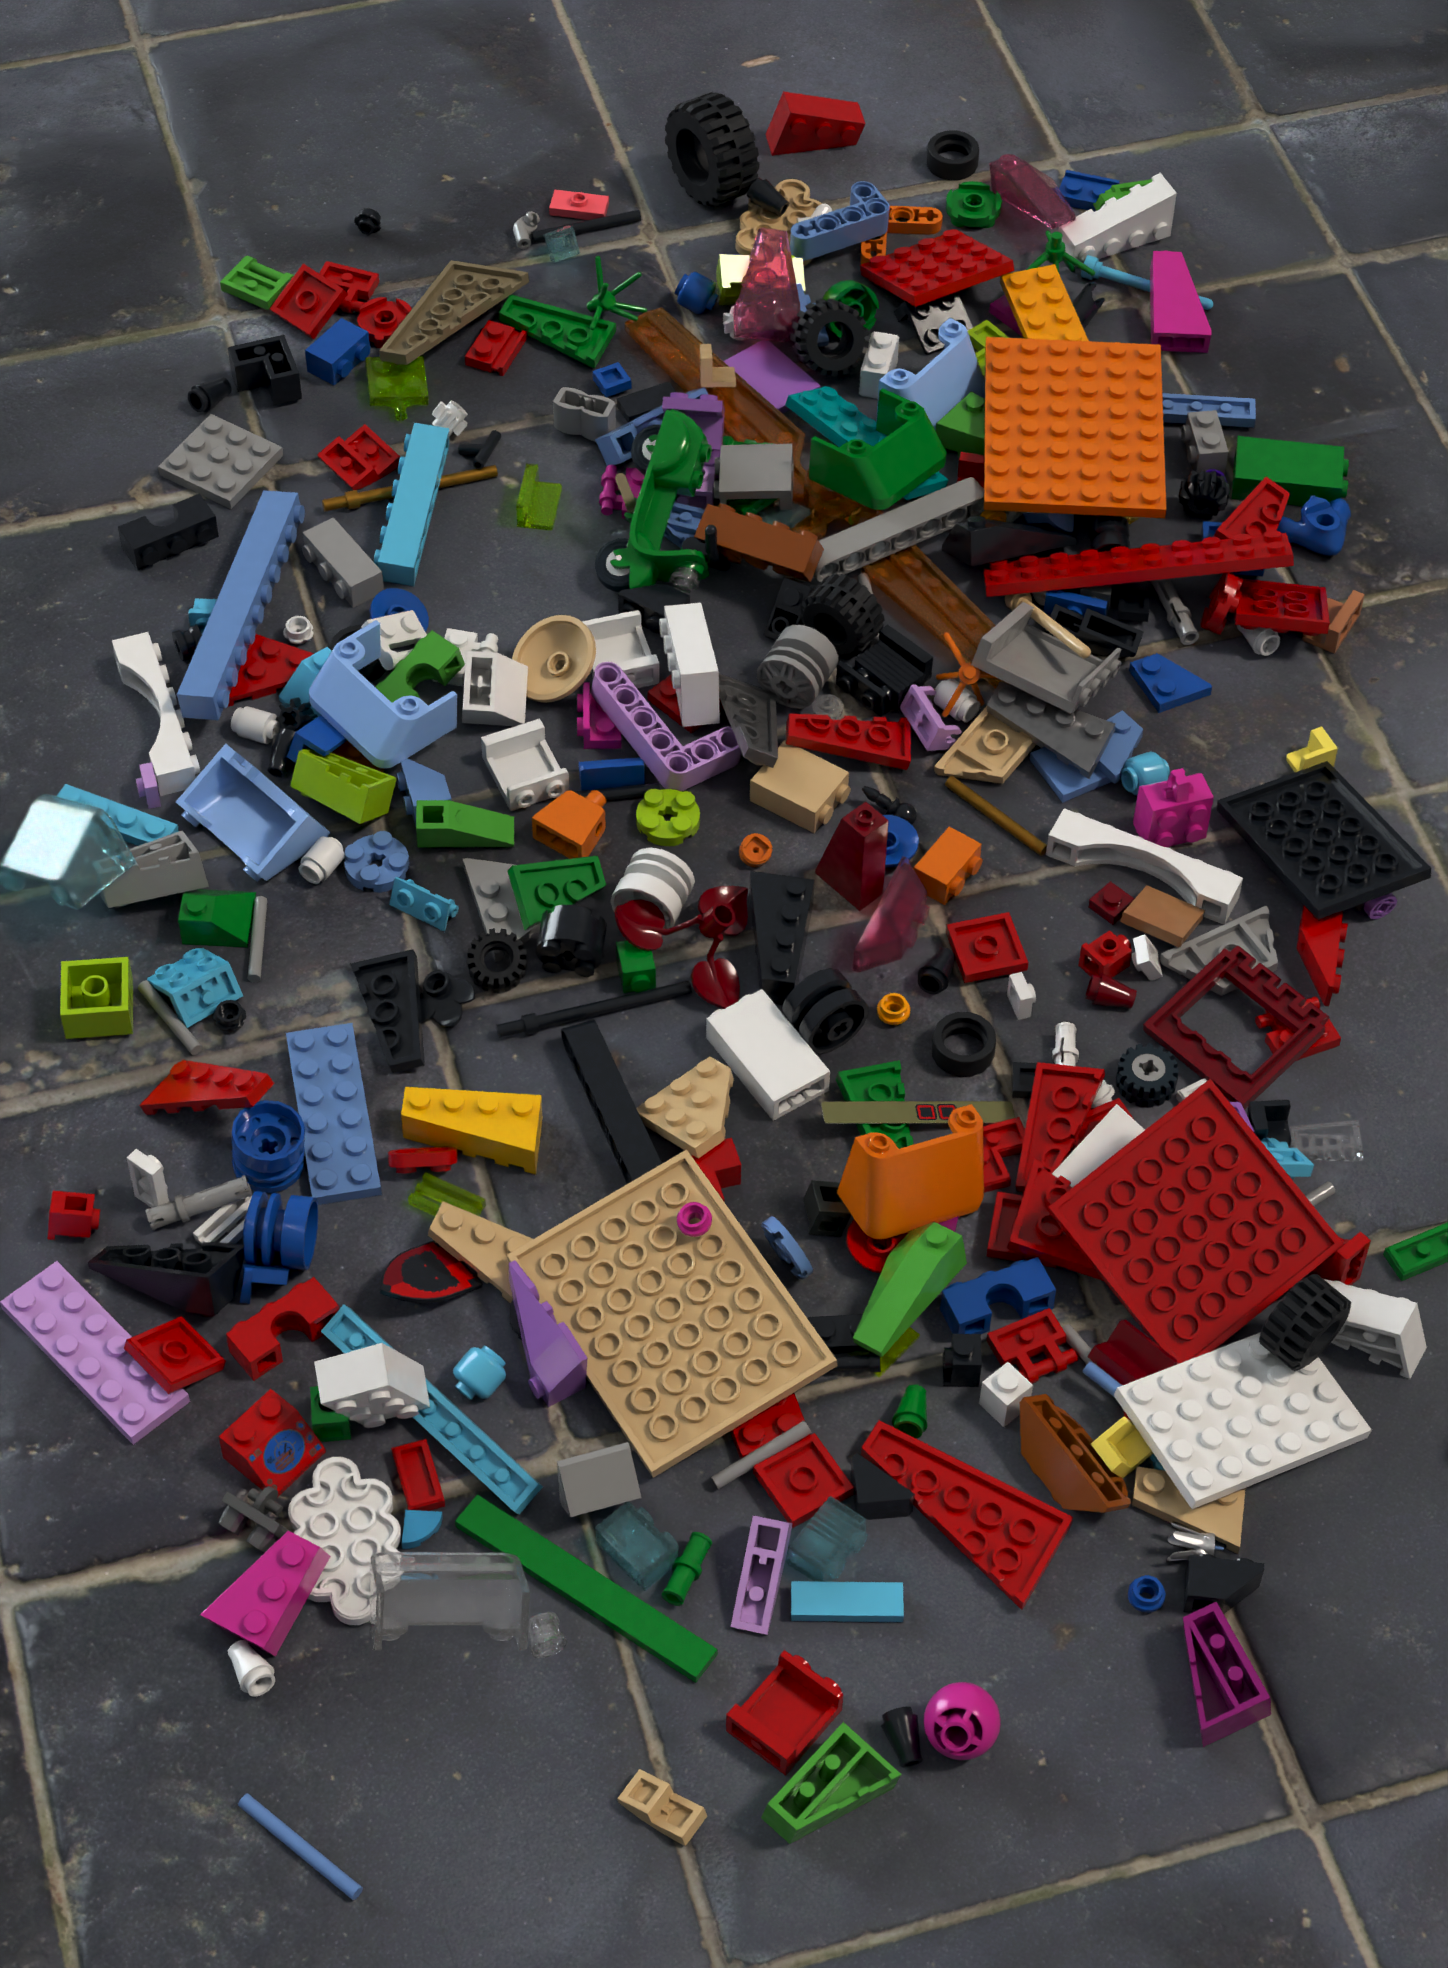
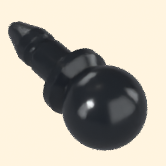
M867 786L862 787L863 793L870 801L887 810L885 815L903 818L911 825L915 822L916 810L911 804L900 803L897 797L894 801H891L886 795L880 794V791Z

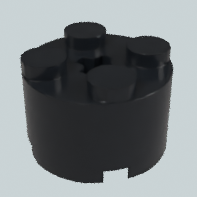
M577 905L555 906L554 912L549 914L548 910H546L542 914L536 946V955L543 963L542 968L549 973H559L561 970L575 971L576 974L583 977L594 975L595 969L601 964L607 930V923L604 918L600 916L598 920L591 916L592 910Z

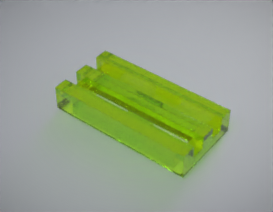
M426 1172L422 1176V1182H418L416 1185L415 1193H411L408 1197L409 1205L436 1216L441 1205L423 1198V1195L441 1204L443 1201L477 1216L481 1214L486 1206L485 1198Z

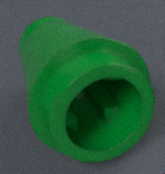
M909 1385L906 1388L892 1418L894 1428L916 1439L921 1437L922 1433L927 1429V1392L922 1386Z

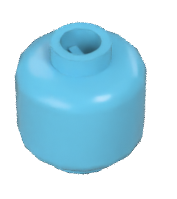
M1152 751L1126 760L1124 768L1121 770V781L1128 792L1137 796L1139 786L1168 780L1170 768L1167 761L1162 759L1157 753Z
M485 1345L481 1349L477 1347L470 1348L453 1369L454 1377L459 1381L455 1388L469 1400H472L474 1396L481 1399L490 1398L506 1378V1372L503 1368L506 1362Z

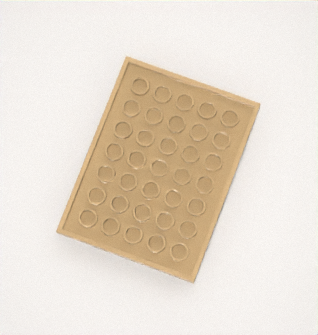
M687 1149L507 1254L508 1261L512 1262L515 1260L536 1286L540 1297V1304L548 1301L552 1306L557 1325L564 1322L588 1358L586 1378L653 1478L838 1366L837 1359ZM690 1202L703 1204L710 1210L712 1215L710 1229L698 1237H690L683 1234L677 1225L678 1212L685 1204ZM693 1218L689 1221V1224H696L701 1220Z

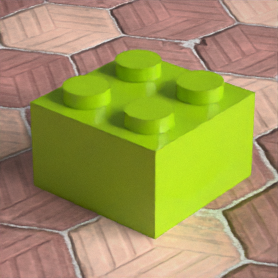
M129 957L61 961L60 1016L66 1039L133 1034V977Z

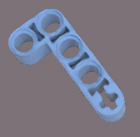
M866 181L856 182L851 186L850 206L798 222L791 227L789 253L795 256V258H803V261L881 236L888 230L890 205L872 183Z

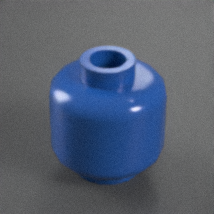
M692 272L689 275L684 274L675 290V295L678 296V304L697 315L702 314L706 308L711 311L719 295L715 294L716 283L698 272Z

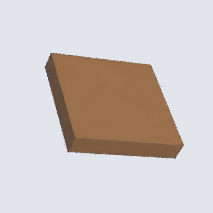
M1146 885L1125 909L1120 922L1174 946L1181 947L1203 920L1206 910Z

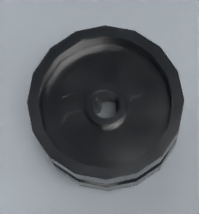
M833 968L819 970L806 977L790 992L782 1006L783 1015L799 1032L811 1049L818 1054L831 1052L853 1038L863 1027L869 1012V1007L856 990H852V986L838 969Z

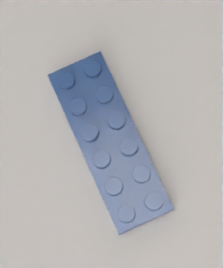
M347 1023L286 1033L298 1114L301 1116L305 1126V1158L312 1197H316L318 1205L382 1195L353 1024Z

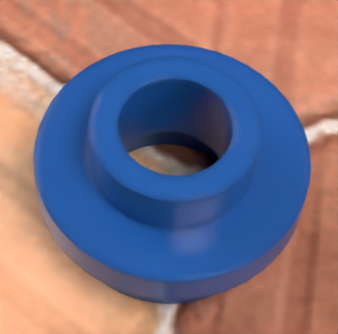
M1141 1576L1135 1579L1129 1586V1602L1135 1609L1141 1612H1154L1161 1608L1165 1601V1589L1161 1582L1153 1576ZM1146 1592L1151 1594L1153 1598L1146 1599L1141 1597L1140 1594Z

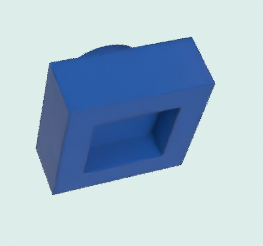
M619 362L593 371V381L605 397L632 388V381Z

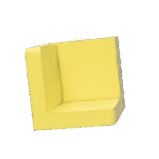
M1321 726L1311 730L1308 746L1288 753L1286 761L1294 772L1326 761L1334 767L1338 748Z
M1126 1417L1119 1419L1091 1443L1111 1472L1122 1478L1126 1477L1153 1454L1136 1427Z

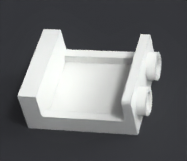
M639 610L582 621L592 632L596 643V657L591 670L592 676H594L597 665L602 662H612L623 670L636 688L659 683V661L657 655H652L642 630Z
M540 718L481 737L482 758L510 811L526 808L532 804L559 797L565 791H569V773L566 768H560L545 740V727Z

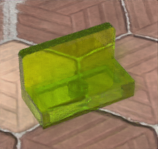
M526 463L516 505L517 527L553 530L562 493V485L539 482L538 464Z

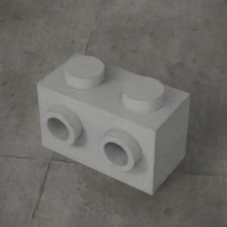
M1217 410L1188 412L1186 425L1181 427V437L1187 448L1188 463L1191 464L1193 471L1198 473L1202 469L1205 471L1215 469L1225 475L1229 451Z

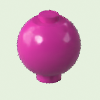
M956 1682L942 1687L931 1697L925 1709L924 1729L928 1740L939 1753L954 1760H971L983 1755L993 1746L1000 1732L1001 1718L995 1700L986 1690L972 1683Z

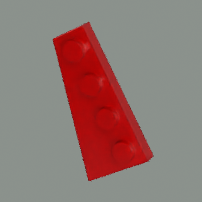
M789 714L786 721L785 744L907 770L911 762V724L907 718H900L899 722H888L886 717H873L872 721L857 720L856 716L844 715L840 720H832L828 715Z

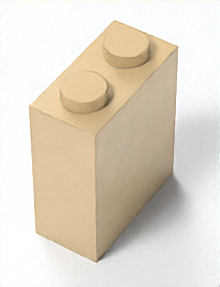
M784 740L778 747V759L774 767L771 768L763 765L750 780V801L815 833L822 823L827 824L836 806L839 803L843 804L847 800L851 790L848 786L849 772L800 747L785 744L786 740Z

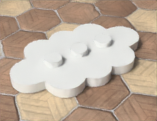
M331 1457L323 1460L315 1468L312 1480L313 1488L300 1491L292 1498L288 1508V1516L291 1526L295 1530L294 1534L321 1547L331 1556L308 1599L315 1602L331 1601L334 1615L341 1622L348 1625H361L369 1622L376 1616L380 1608L379 1593L393 1589L400 1583L404 1575L403 1558L396 1549L401 1541V1527L398 1520L391 1515L393 1496L390 1488L384 1482L377 1479H361L357 1465L350 1459Z

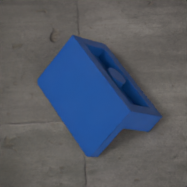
M320 715L295 732L287 758L296 763L298 752L306 748H311L320 755L326 756L348 740Z
M637 757L579 762L581 791L645 784L644 761Z

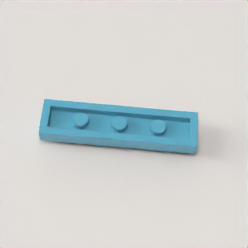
M68 784L64 785L49 806L51 814L137 846L179 832L178 824Z

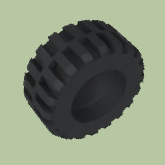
M710 92L676 105L668 115L667 123L665 124V131L667 132L665 144L668 146L667 155L672 162V170L677 175L679 184L686 189L688 196L694 198L695 202L708 207L717 206L746 195L751 184L758 178L757 172L760 163L757 161L759 152L754 142L756 139L754 133H751L747 118H744L742 115L743 111L739 106L734 105L732 99L716 92Z

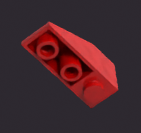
M1303 906L1296 949L1324 1006H1329L1332 994H1338L1340 989L1341 975L1336 974V968H1342L1345 949L1339 948V942L1345 943L1348 924L1342 923L1343 911L1317 920Z

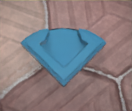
M405 1510L402 1549L418 1547L421 1545V1542L430 1538L434 1533L436 1534L442 1524V1512Z

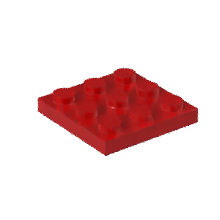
M1243 579L1241 588L1236 594L1240 596V601L1234 611L1235 625H1240L1242 628L1254 630L1258 627L1271 628V630L1278 633H1286L1289 630L1300 631L1308 636L1328 634L1330 621L1326 587Z

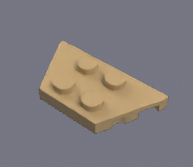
M986 706L936 763L934 771L937 775L954 776L956 778L1003 784L1036 744L1025 733H1018L989 714Z

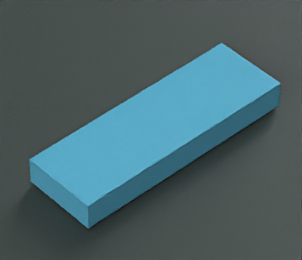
M791 1581V1621L903 1622V1582Z

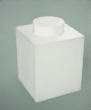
M1007 1362L982 1382L979 1404L1005 1427L1020 1415L1019 1402L1023 1397L1032 1396L1033 1384Z

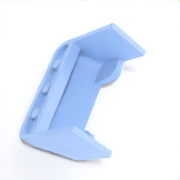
M375 620L335 645L310 686L309 701L311 706L373 765L379 768H391L457 728V694L451 691L429 706L416 696H403L394 702L388 700L358 671L381 657L380 623Z

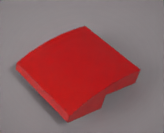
M366 424L361 426L345 441L338 436L317 454L318 458L352 490L364 488L385 477L398 468L400 456Z

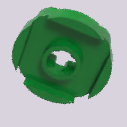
M975 181L959 184L958 189L953 192L951 189L947 194L946 212L951 218V223L956 227L991 228L995 225V220L1001 213V195L998 191L995 194L990 190V186L985 183Z

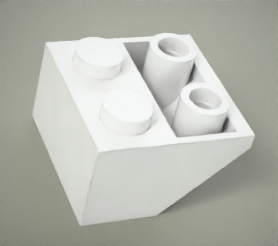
M466 651L462 723L502 726L524 724L528 666L499 653Z

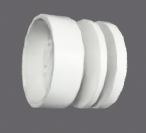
M651 847L640 849L633 854L630 864L625 870L624 877L620 879L612 894L610 901L612 909L615 913V908L618 905H623L635 899L647 900L657 905L662 911L665 918L663 928H671L674 926L682 906L686 903L688 895H690L695 883L693 872L684 861L663 849Z

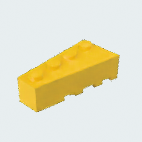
M405 1087L401 1111L403 1138L434 1147H456L458 1150H462L463 1155L473 1158L476 1155L495 1160V1164L509 1167V1164L523 1167L524 1172L536 1175L543 1119L541 1095Z

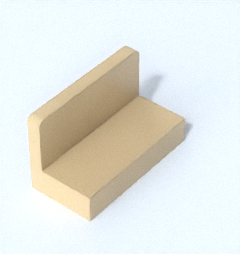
M700 344L701 387H736L735 368L712 367L711 344Z

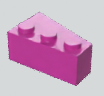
M287 1531L200 1615L214 1625L276 1656L331 1556L321 1547Z

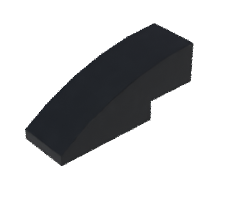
M1055 604L1050 613V617L1091 649V655L1109 656L1116 648H1120L1122 650L1119 657H1135L1144 631L1088 608L1083 616ZM1044 628V632H1046V633L1052 635L1049 631H1047V630Z

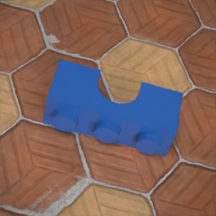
M1039 1257L1030 1260H1019L1010 1267L999 1271H987L976 1279L949 1285L946 1289L942 1290L940 1310L953 1334H983L990 1331L992 1312L989 1305L997 1302L1010 1304L1016 1309L1020 1318L1023 1319L1045 1309H1053L1056 1289Z

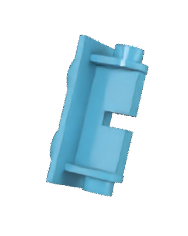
M399 877L394 879L389 905L445 931L448 917H455L459 910V906L455 905V901L452 899L448 900L437 894L434 895L429 890L415 884L411 879L407 881Z

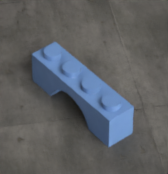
M703 387L689 391L686 394H688V398L700 399V395H708V392ZM662 405L595 439L607 466L623 463L632 458V442L636 435L646 427L662 424L664 417Z

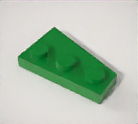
M598 856L512 865L507 870L524 930L541 923L542 914L546 910H548L549 914L554 912L555 906L574 905L601 891L606 886Z

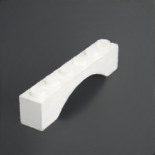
M148 632L112 640L115 661L123 684L135 689L147 698L157 710L161 719L156 742L149 752L159 794L164 796L184 791L196 779L195 774L200 773V767L196 754L190 756L189 751L193 750L189 733H182L181 728H184L185 724L181 710L174 709V706L177 705L173 687L167 688L166 683H170L166 665L160 666L158 662L162 661L158 643L152 644Z
M1064 808L1048 835L1047 856L1075 867L1088 864H1113L1146 872L1175 889L1187 903L1206 910L1205 918L1223 925L1226 923L1239 899L1243 877L1204 863L1199 859L1178 853L1171 848L1152 843L1140 836H1134L1121 831L1111 825L1090 819L1080 813Z

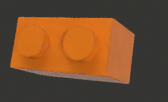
M949 826L914 866L912 888L945 905L953 895H959L966 879L970 875L974 876L979 871L983 859L980 858L982 844Z

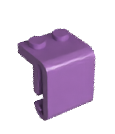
M679 392L670 393V397L663 396L662 409L664 414L667 409L670 411L671 409L677 410L693 419L702 429L708 444L712 447L710 460L708 463L705 462L704 466L715 467V457H720L721 445L723 443L725 417L723 401L718 400V396L707 394L700 395V399L688 398V394Z

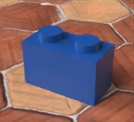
M343 318L339 319L305 350L307 372L332 385H336L370 354L369 332Z

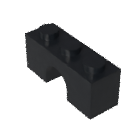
M200 493L172 504L175 522L168 526H155L149 522L146 516L118 526L121 548L137 570L219 537L216 516Z

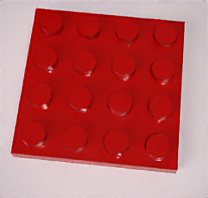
M956 229L943 232V235L936 238L922 239L918 244L911 247L897 248L894 250V253L886 256H874L870 258V262L860 265L863 277L915 307L1014 271L1012 259Z

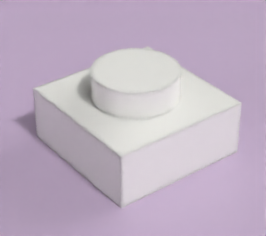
M1145 934L1133 938L1135 952L1132 953V960L1137 971H1143L1150 981L1163 977L1158 950Z
M1022 972L1009 975L1007 989L1009 1001L1018 1020L1031 1017L1032 1004L1036 1002L1034 987L1031 983L1027 984Z

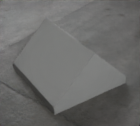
M628 1442L557 1461L560 1502L570 1517L642 1498Z

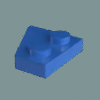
M1158 653L1130 662L1129 672L1158 713L1211 695L1212 686L1210 683Z

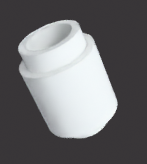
M955 679L941 681L935 688L934 703L944 710L960 683ZM964 688L949 715L957 721L969 722L980 709V702L977 701V696L967 688Z
M246 706L235 710L231 719V729L237 732V735L240 737L269 744L273 740V736L278 734L280 722L276 721V714Z
M320 837L301 858V865L298 868L300 874L313 884L325 881L345 858L342 844L333 837Z

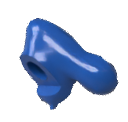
M1313 495L1301 509V520L1295 522L1290 518L1282 517L1277 531L1287 533L1290 543H1297L1322 555H1337L1343 548L1346 526L1351 517L1349 503L1342 498L1328 502L1326 499Z

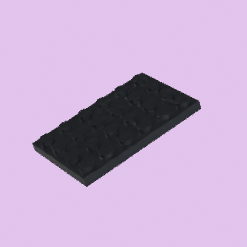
M1328 761L1217 800V811L1317 920L1431 878V867Z

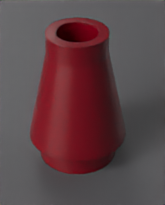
M1103 973L1101 975L1092 974L1085 999L1091 1000L1093 1005L1131 1009L1137 990L1131 989Z

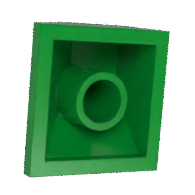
M206 889L185 892L182 896L178 918L182 944L248 948L256 892Z

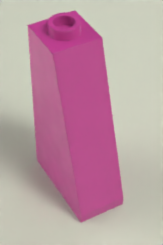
M1153 251L1150 266L1151 344L1161 345V351L1208 353L1212 335L1211 328L1182 252Z

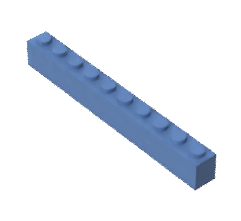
M263 490L178 690L177 698L183 718L219 720L223 709L228 707L231 689L237 685L240 667L246 663L249 645L255 641L256 628L263 621L264 609L266 604L271 602L274 584L280 580L281 567L283 563L287 562L291 543L296 541L297 528L304 521L305 509L303 505H300L298 493Z

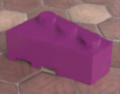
M1217 1601L1183 1617L1184 1637L1202 1744L1205 1747L1270 1716L1271 1698Z

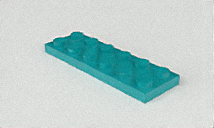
M824 386L788 395L785 406L838 447L853 439H860L874 446L887 437V435L876 431L877 422L874 419L868 418L858 410L856 405L847 402L831 387ZM938 471L903 498L909 500L938 491L947 486L949 479Z

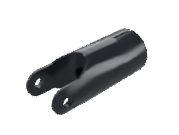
M1096 282L1087 284L1072 303L1083 329L1086 328L1105 301L1104 298H1099L1095 301L1092 298V291L1097 285Z

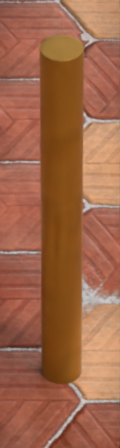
M950 776L947 779L945 786L1040 856L1046 853L1047 844L954 776Z

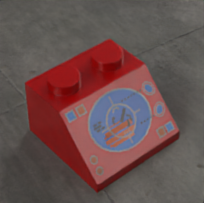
M272 1389L267 1391L219 1435L223 1458L262 1491L268 1486L275 1488L278 1491V1497L326 1453L325 1447L298 1410Z

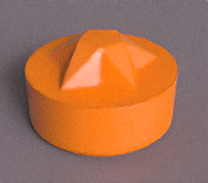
M758 833L746 836L739 847L741 860L750 867L765 865L772 854L771 842L767 837Z

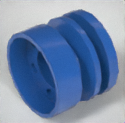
M260 1101L253 1107L241 1110L233 1121L232 1167L236 1178L246 1175L247 1183H249L250 1188L254 1191L274 1193L285 1190L296 1183L303 1172L305 1126L301 1116L291 1106L279 1101Z
M255 1191L251 1197L243 1227L246 1263L256 1265L262 1257L264 1266H271L277 1256V1252L280 1251L283 1268L308 1270L313 1259L318 1230V1201L316 1197L291 1195L285 1210H283L280 1193H272L268 1200L266 1192Z

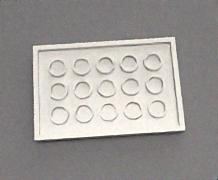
M1260 1332L1117 1387L1114 1397L1191 1509H1195L1368 1438L1372 1429L1319 1357L1308 1366L1298 1371H1293L1260 1344Z

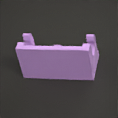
M911 685L900 706L901 711L908 719L927 751L949 750L956 742V739L950 735H958L962 731L956 725L945 726L941 716L934 709L932 701L926 696L936 694L933 687Z

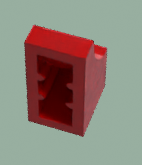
M1361 1231L1350 1240L1339 1237L1345 1245L1312 1270L1309 1275L1318 1274L1323 1279L1340 1281L1350 1286L1355 1283L1361 1276L1371 1242Z

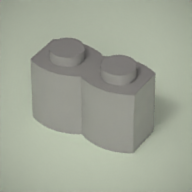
M563 387L553 400L554 427L563 433L582 435L591 441H595V439L616 429V405L614 401L607 397L587 395L581 390Z

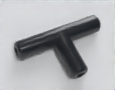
M493 430L484 444L460 443L458 453L460 455L476 456L473 466L481 470L499 443L501 433Z

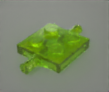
M419 356L408 365H396L392 362L381 361L380 357H365L370 406L392 407L395 411V419L400 421L401 413L402 421L407 418L406 407L428 405L429 396L423 356Z

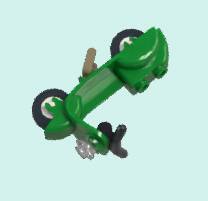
M667 409L661 425H652L644 428L636 435L632 442L631 456L635 467L645 475L638 498H634L625 474L618 473L615 476L627 509L624 516L631 523L629 539L618 538L608 542L599 550L595 559L597 577L611 591L619 593L625 589L655 585L657 580L671 582L675 589L683 593H690L691 590L698 589V580L709 576V568L727 571L730 567L728 560L721 558L717 548V529L714 525L706 527L705 543H700L698 539L689 537L683 541L681 550L660 551L676 495L693 497L696 489L701 488L703 483L702 469L704 463L709 462L712 447L708 444L702 429L693 419L682 412Z

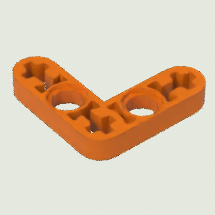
M890 206L887 232L879 236L880 239H869L861 242V264L870 262L869 260L872 258L871 251H876V256H886L887 233L925 235L938 233L942 228V212L932 207ZM897 218H906V219H908V221H906V222H899V221H896L895 219H897Z

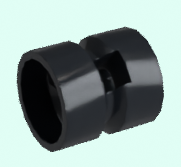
M1098 515L1090 523L1091 549L1098 552L1111 551L1112 548L1118 546H1125L1130 549L1129 523L1125 517Z

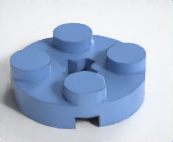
M376 832L374 835L362 837L346 847L345 873L350 883L358 889L363 890V887L373 888V891L378 893L390 891L393 889L395 877L404 880L406 878V872L409 869L408 851L399 840L392 838L389 832ZM374 860L382 861V866L379 867L376 864H369Z

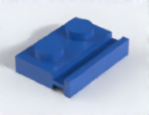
M1066 170L1057 194L1056 204L1084 210L1092 209L1095 212L1096 209L1093 204L1096 203L1099 194L1105 193L1112 185L1119 184L1120 180Z

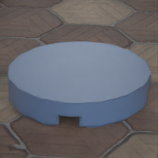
M771 1216L761 1223V1227L765 1232L764 1235L781 1260H785L788 1264L793 1263L794 1267L791 1272L798 1279L802 1280L811 1275L813 1268L808 1258L780 1221Z

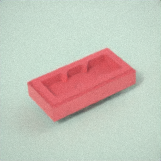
M554 190L549 207V215L584 220L606 217L609 196Z

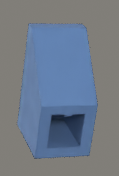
M406 758L400 762L401 772L396 773L399 791L406 792V796H403L406 815L412 814L416 827L417 800H452L443 774Z

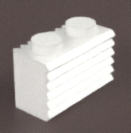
M875 331L871 333L869 346L860 371L859 394L861 396L878 399L879 380L889 371L896 369L899 350V337L897 335Z

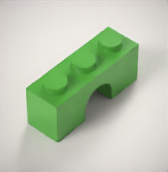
M431 630L416 643L414 649L405 659L400 660L395 665L394 670L384 681L379 682L375 687L391 702L403 696H416L420 698L414 690L419 682L432 679L446 686L465 666V662L458 647Z

